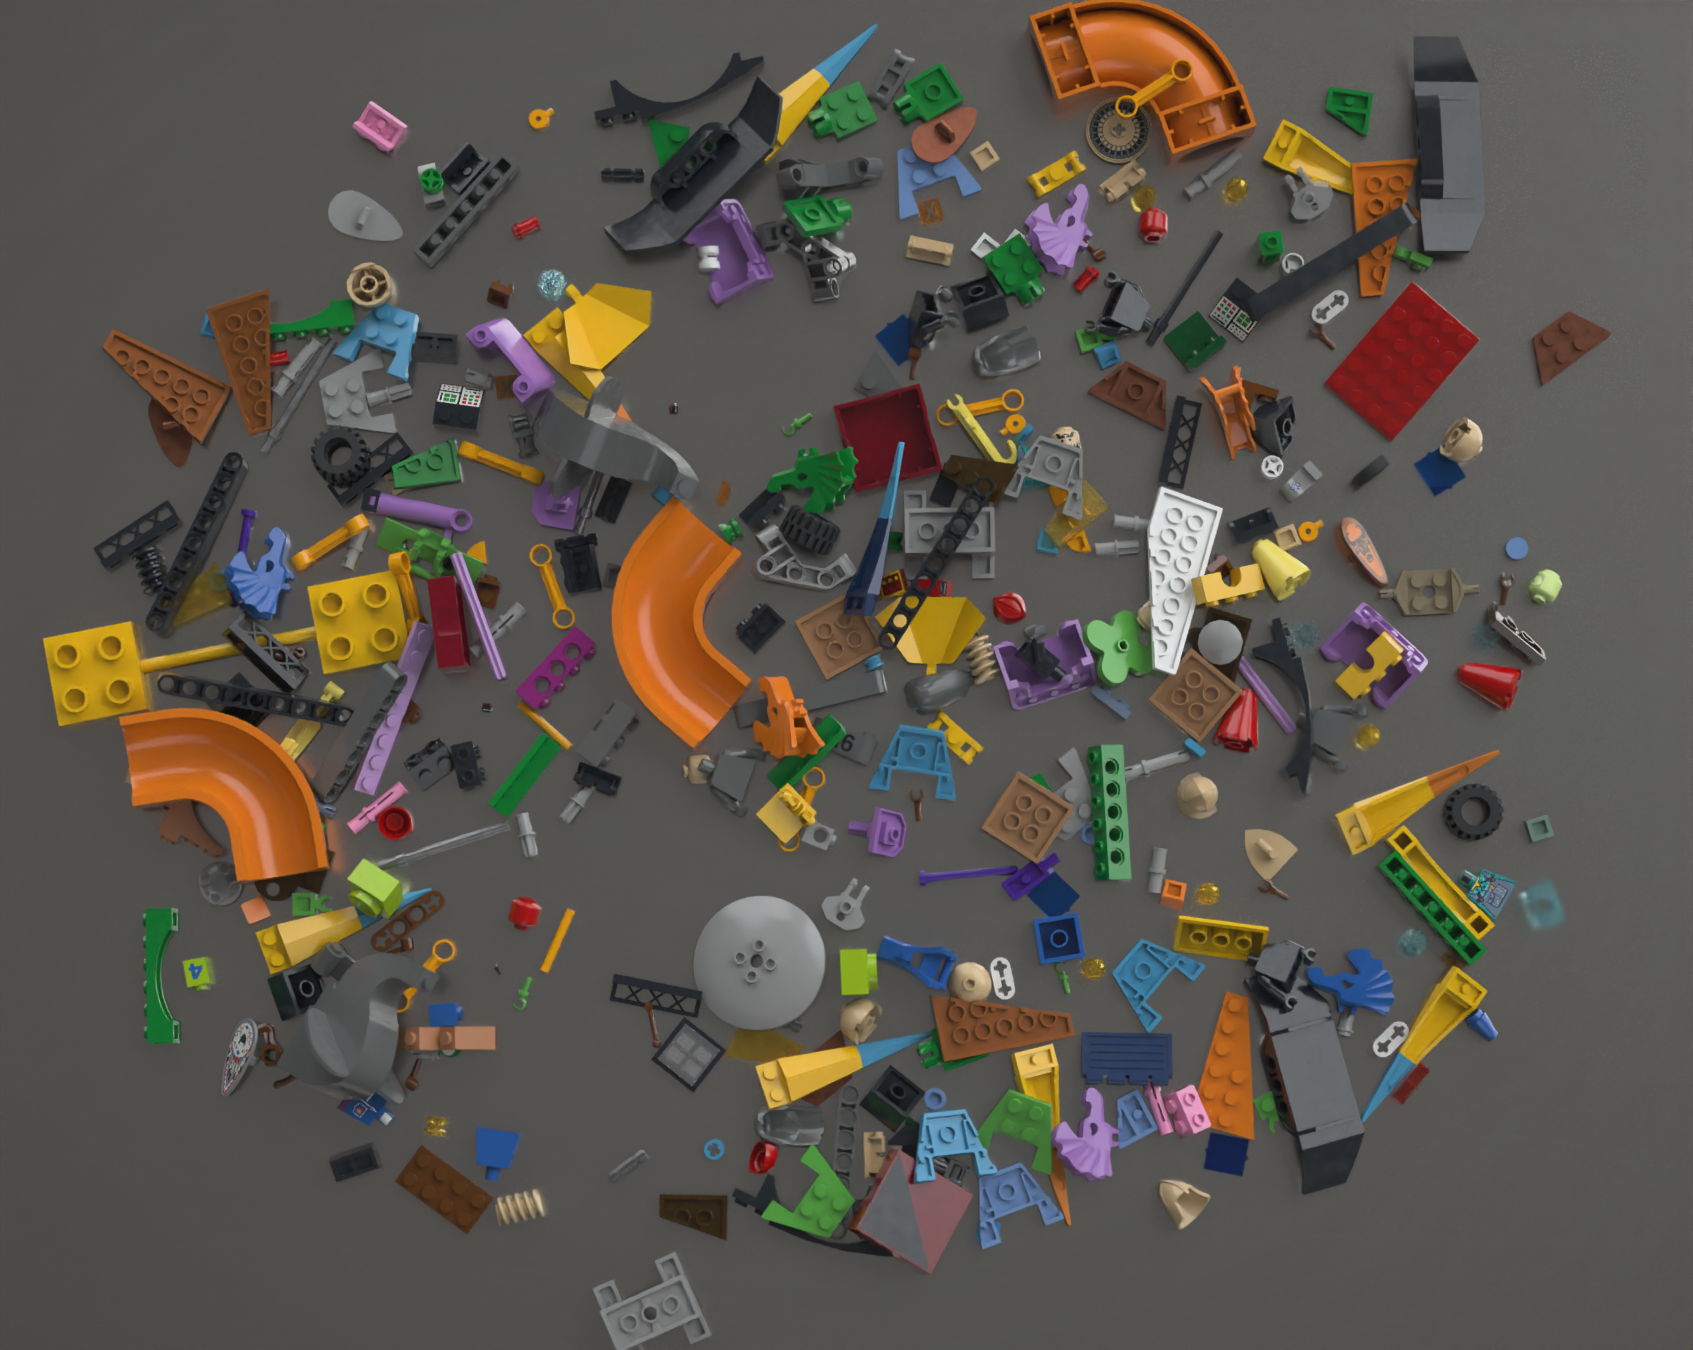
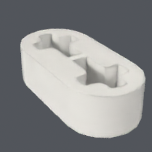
M1336 290L1312 309V321L1324 325L1332 320L1348 305L1349 299L1344 291ZM1334 296L1337 298L1343 297L1342 306L1339 304L1333 308L1330 306L1335 300ZM1326 308L1329 310L1325 314V320H1323L1322 318H1316V315L1318 314L1316 310H1319L1320 312H1322Z
M998 957L991 962L990 972L996 996L1007 1000L1015 992L1009 961ZM998 961L1007 966L1003 970L1004 977L1001 978L999 971H994V966H997ZM1005 979L1006 986L1011 987V991H1008V996H1004L1003 993L998 991L1002 987L1001 980Z
M1400 1021L1390 1024L1372 1043L1373 1053L1378 1057L1389 1056L1408 1036V1026ZM1394 1026H1402L1404 1028L1402 1030L1404 1034L1402 1037L1398 1035L1394 1039L1391 1038L1395 1032ZM1389 1040L1390 1043L1386 1046L1388 1051L1386 1053L1384 1051L1379 1053L1377 1051L1379 1048L1378 1042L1385 1043Z

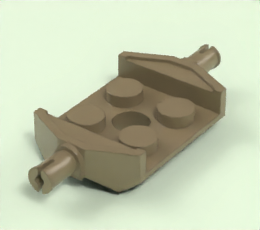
M1455 568L1403 570L1395 588L1379 589V594H1381L1379 598H1393V600H1396L1404 616L1447 614L1458 611L1463 596L1466 594H1479L1480 589L1479 584L1465 586ZM1429 586L1433 588L1435 592L1433 598L1428 599L1423 596L1422 590L1424 587Z

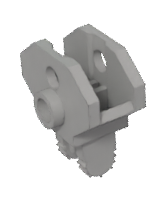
M1300 166L1296 170L1304 182L1297 185L1290 174L1285 176L1293 191L1290 209L1296 219L1311 220L1329 208L1333 197L1332 188L1326 181H1314L1311 177L1309 178Z
M855 878L852 879L845 892H842L840 896L826 897L821 905L826 920L845 931L858 930L864 923L860 906L870 887L865 885L859 892L858 898H852L849 894L857 885L858 880ZM840 913L845 916L842 921L837 920V915Z

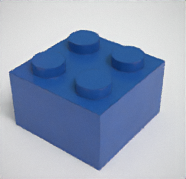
M1078 912L1032 921L1040 965L1085 957Z

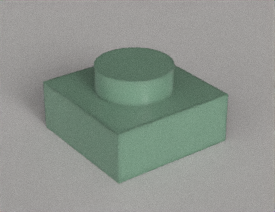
M1548 815L1525 821L1532 843L1554 836Z

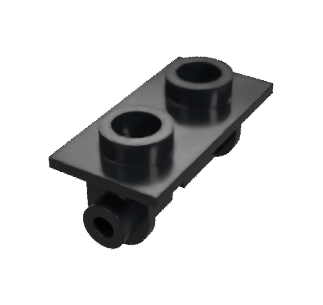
M611 476L594 515L615 524L632 483L623 478Z
M579 762L573 781L577 785L580 784L590 789L593 785L596 787V791L610 797V795L615 796L617 794L622 777Z

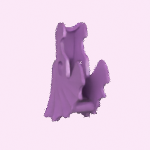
M1078 184L1075 189L1068 193L1066 200L1070 203V206L1057 216L1055 222L1051 218L1048 203L1040 205L1024 221V224L1029 228V233L1025 238L1030 241L1031 251L1038 262L1044 265L1046 273L1052 272L1061 276L1064 274L1065 267L1071 269L1074 266L1077 249H1085L1088 246V243H1085L1083 238L1087 237L1089 239L1093 235L1083 221L1090 197L1084 184Z
M1089 1088L1081 1095L1080 1103L1087 1107L1085 1119L1079 1123L1078 1137L1064 1121L1054 1128L1052 1132V1145L1057 1148L1055 1157L1063 1160L1065 1167L1073 1173L1074 1177L1084 1176L1088 1182H1091L1095 1179L1104 1180L1105 1176H1112L1110 1148L1118 1146L1119 1142H1114L1112 1135H1118L1119 1130L1112 1128L1104 1121L1103 1097L1095 1088Z

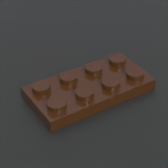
M423 1145L419 1147L395 1180L397 1184L467 1235L494 1199L493 1196Z

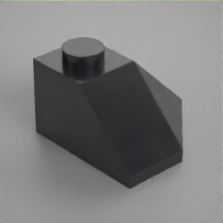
M1293 396L1260 406L1253 413L1256 430H1252L1254 438L1279 458H1283L1293 446L1294 437L1291 436L1292 424L1297 423L1298 417Z

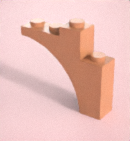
M182 801V803L158 806L164 810L167 807L170 808L157 830L158 833L162 834L160 839L172 845L173 841L180 843L184 836L186 837L184 842L195 848L199 844L205 848L203 852L213 858H216L217 855L220 857L224 856L227 849L219 845L206 832L197 816L193 801Z
M495 1027L399 1028L396 1051L495 1049Z

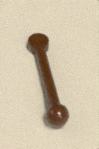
M646 1002L644 1008L648 1011L653 1035L652 1045L654 1048H659L661 1042L658 1040L654 1023L653 1003Z

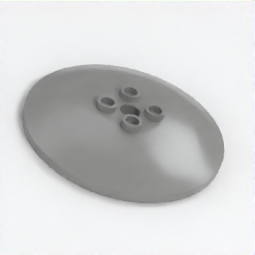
M770 896L747 897L721 909L703 929L695 948L694 977L698 991H703L702 999L706 1005L725 1022L746 1030L763 1031L775 1029L798 1018L815 1000L825 976V947L816 925L806 913L795 905L783 899ZM755 956H761L763 959L762 965L758 968L752 966V959Z

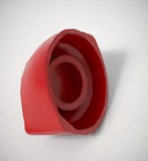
M1004 592L993 597V613L1000 623L1013 625L1026 617L1025 602L1017 593Z
M391 806L377 816L378 828L383 836L388 839L398 840L413 832L410 815L402 807Z
M758 1141L751 1151L749 1172L759 1175L769 1172L776 1162L778 1146Z

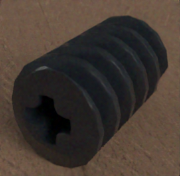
M152 545L134 551L137 554L133 556V560L140 561L135 565V568L142 570L138 573V577L145 578L141 581V586L147 587L143 591L145 595L159 593L165 580L162 579V576L167 573V571L159 570L164 565V562H157V559L162 555L154 554L159 545Z

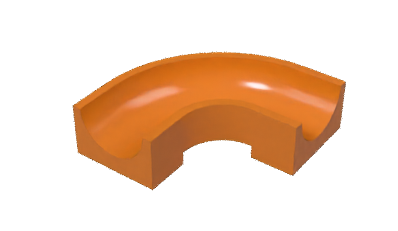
M1088 0L1073 5L1070 2L1029 16L1028 31L1030 36L1034 38L1043 59L1056 110L1104 94L1133 96L1169 72L1176 60L1187 59L1193 65L1191 79L1186 83L1176 82L1143 104L1155 123L1168 163H1175L1183 156L1197 149L1235 137H1244L1245 139L1253 136L1257 124L1243 85L1239 83L1235 71L1226 56L1205 32L1174 11L1141 0ZM1178 64L1174 67V73L1178 78H1186L1190 73V69L1185 64Z
M673 495L633 543L623 562L613 595L612 631L620 665L636 696L662 725L695 752L753 685L752 680L712 646L706 637L703 627V614L709 597L743 560V556L739 550L726 543L705 526Z
M177 708L119 717L129 762L132 785L131 798L134 808L138 810L182 803V801H194L215 809L222 816L228 827L237 882L240 884L330 869L323 825L312 789L294 760L266 733L236 717L205 709Z

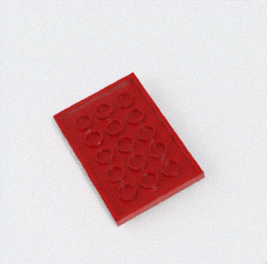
M1412 281L1326 380L1325 384L1392 441L1479 342L1480 338Z

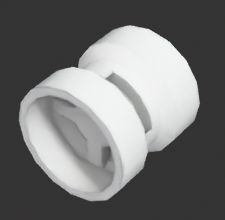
M702 246L697 248V256L700 257L698 271L710 272L720 270V262L717 260L719 255L718 246Z
M1296 253L1286 255L1281 262V273L1284 276L1289 275L1302 267L1304 260Z

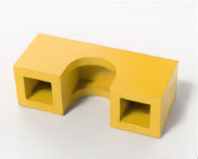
M1259 563L1229 570L1231 575L1230 586L1224 584L1220 572L1192 578L1191 582L1197 605L1205 603L1206 607L1219 605L1218 600L1225 599V603L1237 601L1239 595H1244L1245 599L1258 596L1257 591L1265 589Z
M1386 631L1366 649L1374 659L1373 668L1365 670L1353 662L1335 680L1353 699L1358 695L1363 698L1371 690V687L1368 685L1373 680L1379 682L1387 673L1384 669L1389 664L1394 667L1402 659L1400 653L1404 649Z

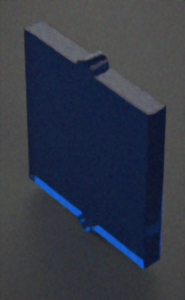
M904 314L892 323H887V327L875 335V338L898 367L909 359L907 355L912 347L909 344L908 319ZM923 341L922 346L919 349L921 350L923 347L927 345V343Z
M1440 448L1432 453L1428 452L1426 457L1414 463V466L1434 497L1447 489H1452L1454 484L1466 478L1457 462L1442 455Z
M1054 872L1049 878L1032 889L1027 897L1048 917H1054L1069 912L1070 907L1080 895Z
M1210 1132L1208 1147L1205 1149L1206 1157L1203 1169L1243 1176L1245 1160H1248L1246 1155L1249 1140Z

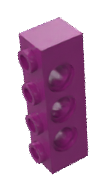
M575 625L515 692L536 711L539 708L543 710L551 701L549 699L550 695L554 691L558 693L566 685L564 680L569 675L573 677L581 668L579 664L584 658L586 660L590 659L596 652L594 649L596 643ZM571 647L579 650V654L575 659H570L566 655L567 650ZM555 664L563 665L564 670L561 675L556 676L552 674L551 669ZM541 680L548 682L549 686L545 692H539L536 689L537 683Z

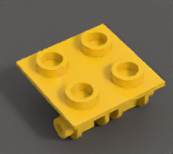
M787 782L756 815L786 844L804 825L811 826L814 824V815L817 812Z

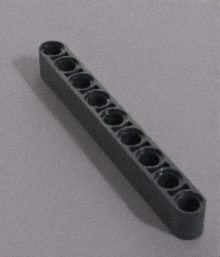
M1406 202L1241 303L1253 323L1412 226L1418 220Z
M230 452L224 457L146 617L147 628L157 636H164L170 631L248 470L247 461L238 452ZM240 460L238 467H231L234 461ZM230 480V485L227 488H222L223 482ZM221 500L217 508H212L214 501ZM206 520H211L209 527H202ZM196 540H201V545L193 548V543ZM186 560L192 561L188 568H183ZM181 579L180 587L173 588L175 581ZM171 599V606L164 608V603ZM161 619L162 625L155 629L154 623Z
M979 477L971 486L880 632L878 643L883 649L892 650L901 640L992 494L994 484L990 478ZM986 480L990 484V489L987 493L978 491L977 484L979 481ZM970 499L978 503V508L975 512H968L965 508L966 502ZM958 518L966 522V528L961 532L956 531L953 527L954 521ZM944 538H951L954 541L952 550L946 551L942 548L941 542ZM933 557H939L942 560V566L938 570L932 569L929 565L930 559ZM921 576H927L930 579V586L926 589H921L917 584ZM910 595L918 598V605L914 608H909L905 603L906 598ZM898 614L904 615L907 619L903 627H897L894 624V617ZM890 633L894 636L895 641L891 646H885L882 643V636L884 634Z
M162 672L156 678V685L159 691L166 695L338 726H346L354 712L349 705L173 672ZM164 678H171L173 680L170 688L161 687V681ZM186 682H193L195 684L192 692H185L183 690ZM207 687H217V693L214 696H207L205 694ZM231 690L239 691V697L236 700L228 699V693ZM253 694H260L262 699L258 704H251L250 697ZM282 698L284 700L283 706L281 708H273L272 702L274 699ZM304 702L306 704L305 710L303 712H296L294 710L296 703ZM326 706L328 712L324 716H318L316 714L317 708ZM342 710H348L350 716L346 720H340L338 718L339 713Z

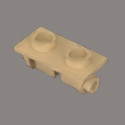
M1133 159L1099 186L1108 201L1118 200V197L1124 194L1129 186L1133 187L1140 180H1144L1146 172Z
M910 235L906 257L949 266L954 244Z
M863 1132L864 1178L876 1177L886 1159L881 1157V1152H885L886 1136H883V1132Z

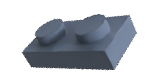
M1103 685L1100 688L1095 686L1090 692L1091 696L1124 721L1132 713L1128 710L1130 708L1128 704L1121 699L1118 701L1111 697L1112 692Z

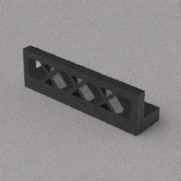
M1177 395L1157 485L1180 490L1184 489L1202 403L1186 400V397ZM1184 405L1197 407L1195 416L1189 420H1186L1182 414ZM1191 421H1193V426H1192V428H1191V426H1190V424H1189ZM1186 425L1191 435L1190 438L1182 442L1178 436V431ZM1187 442H1189L1188 449L1184 446ZM1182 447L1186 453V458L1177 464L1173 454L1176 449ZM1184 463V467H1183V471H1182L1179 466ZM1175 468L1181 474L1180 484L1168 482L1169 472Z
M398 432L369 453L371 461L368 462L370 467L367 470V475L356 483L351 481L349 488L341 495L334 489L336 486L334 482L327 485L343 508L364 493L365 488L372 487L383 476L389 474L392 471L393 465L414 455ZM398 439L403 447L395 454H389L390 444ZM376 455L385 456L383 463L377 467H371L373 457Z
M166 500L93 549L101 560L100 562L103 567L109 571L134 555V551L148 546L183 523L170 501ZM168 507L172 515L163 521H159V512ZM144 521L154 522L152 528L144 533H139L141 523ZM124 534H135L134 540L126 545H120ZM107 545L115 546V552L106 558L100 551Z
M246 610L222 632V635L283 693L292 692L310 672ZM243 618L250 623L251 631H244L238 625ZM256 636H263L267 640V647H261L257 643ZM273 651H279L283 655V662H276L273 659ZM289 667H296L302 674L295 680L289 674Z
M614 974L610 1001L644 1007L645 1003L640 1002L636 994L646 989L654 997L649 1002L656 1000L658 1005H653L654 1010L698 1018L703 991ZM617 985H626L632 994L624 999L615 997ZM631 987H636L639 989L634 992ZM653 991L661 992V994L656 996ZM665 993L671 994L676 1002L668 1008L663 1007L658 1000ZM675 995L683 998L678 1001ZM632 996H634L637 1001L628 1000V999L631 998ZM687 998L696 999L694 1013L685 1011L680 1003ZM676 1005H678L681 1010L672 1009V1008L675 1007Z

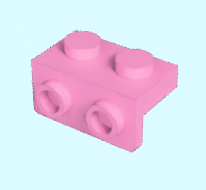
M372 101L368 103L359 120L352 125L357 130L358 135L363 138H369L382 151L394 149L408 127Z
M1194 1085L1163 1097L1165 1107L1170 1113L1175 1130L1181 1139L1211 1126Z

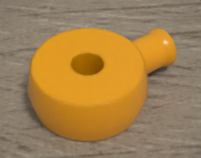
M552 108L547 111L536 109L528 117L529 125L535 130H542L547 127L549 117L555 114Z
M1019 414L1008 416L1005 421V428L1000 430L1003 437L1008 433L1018 435L1026 426L1024 417ZM1017 422L1018 426H1014L1013 423Z
M1321 519L1316 523L1303 522L1298 527L1297 533L1299 538L1304 542L1314 541L1318 537V529L1324 526V523Z

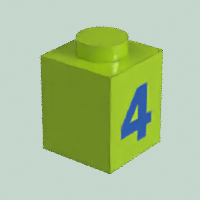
M208 957L183 961L187 988H194V991L208 989L207 985L213 984Z

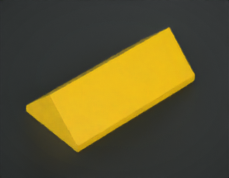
M1179 915L1177 916L1173 951L1247 961L1250 953L1261 955L1264 945H1266L1269 927Z

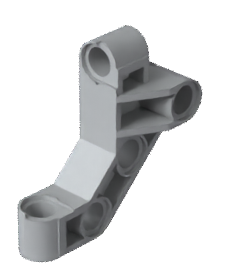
M772 523L755 535L758 544L766 552L751 568V573L757 580H767L817 591H829L857 572V569L846 553L830 563L826 568L802 564L775 523ZM760 564L766 565L768 572H763L760 569ZM790 569H797L799 571L800 578L798 580L790 577ZM822 575L830 577L831 584L829 586H824L821 583L820 577Z

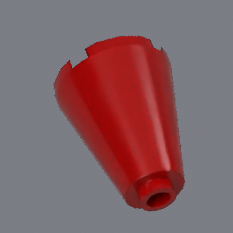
M1467 662L1466 666L1461 665L1458 677L1461 678L1460 683L1507 712L1518 690V682L1516 681L1517 679L1521 680L1523 670L1513 667Z
M1242 688L1243 692L1226 711L1214 736V742L1218 746L1219 742L1225 744L1224 749L1249 753V750L1253 749L1256 752L1258 749V697L1254 694L1253 690Z

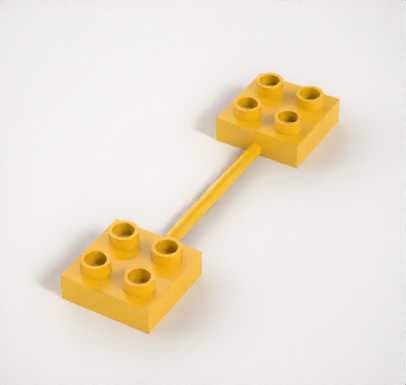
M391 571L308 586L315 626L272 634L283 646L317 639L325 676L383 666L388 662L398 663L409 636L403 598L397 578ZM131 621L43 638L58 724L62 728L151 711L144 673L242 654L231 643L142 660L135 623ZM263 636L256 638L257 643L261 647H267V640Z

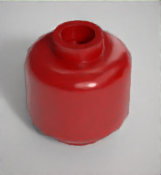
M1158 208L1147 209V211L1139 216L1140 235L1148 242L1161 241L1168 233L1167 215Z
M519 896L518 899H514L511 902L508 920L514 923V928L527 930V926L533 927L536 925L539 905L535 903V899Z

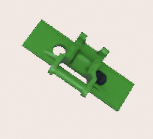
M385 519L376 544L377 546L392 553L404 551L412 561L422 557L433 562L432 569L436 571V574L410 563V573L425 580L442 576H455L459 582L450 556L461 551L454 549L455 546L451 545V540L425 528L415 531L394 520ZM406 539H411L415 543L412 549L405 545ZM461 552L472 583L475 586L484 562Z

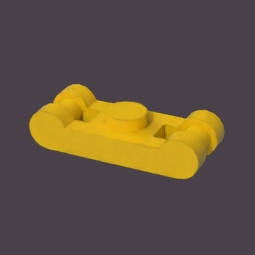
M1075 150L1026 179L1028 184L1032 185L1035 189L1034 193L1037 198H1041L1087 170L1085 165L1081 164L1078 160L1079 156ZM1068 163L1073 167V170L1070 172L1065 167ZM1045 178L1048 184L1043 186L1040 182L1041 179Z
M940 710L936 714L937 718L932 723L929 722L926 728L939 730L941 725L945 723L949 727L944 732L947 747L966 764L970 765L976 753H980L984 748ZM965 743L971 746L966 752L960 749Z

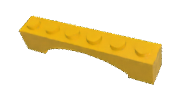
M1405 825L1399 827L1385 840L1386 844L1393 851L1396 850L1478 941L1495 926L1483 911L1443 872Z

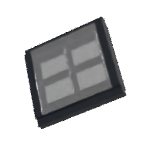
M684 1017L651 1060L694 1093L727 1050Z

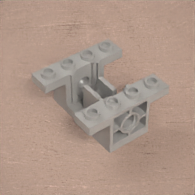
M904 490L905 580H913L927 559V554H930L942 535L943 529L946 528L958 509L926 508V490ZM971 499V507L965 508L968 512H975L978 508V503ZM988 500L955 553H972V579L995 578V514L993 503ZM958 518L954 521L953 527L956 531L961 532L966 528V522ZM944 538L941 546L946 551L952 550L954 541L951 538ZM921 576L918 580H927L928 578L927 576Z
M676 1252L655 1260L663 1283L637 1295L622 1300L614 1279L592 1288L601 1307V1316L616 1350H644L642 1342L680 1325L683 1326L690 1344L712 1335ZM647 1307H654L657 1311V1317L654 1319L646 1318L644 1314Z

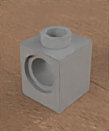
M814 822L811 826L807 825L801 842L827 852L828 847L833 848L837 836L833 835L834 829ZM819 830L824 831L827 835L826 840L822 843L814 840V834Z

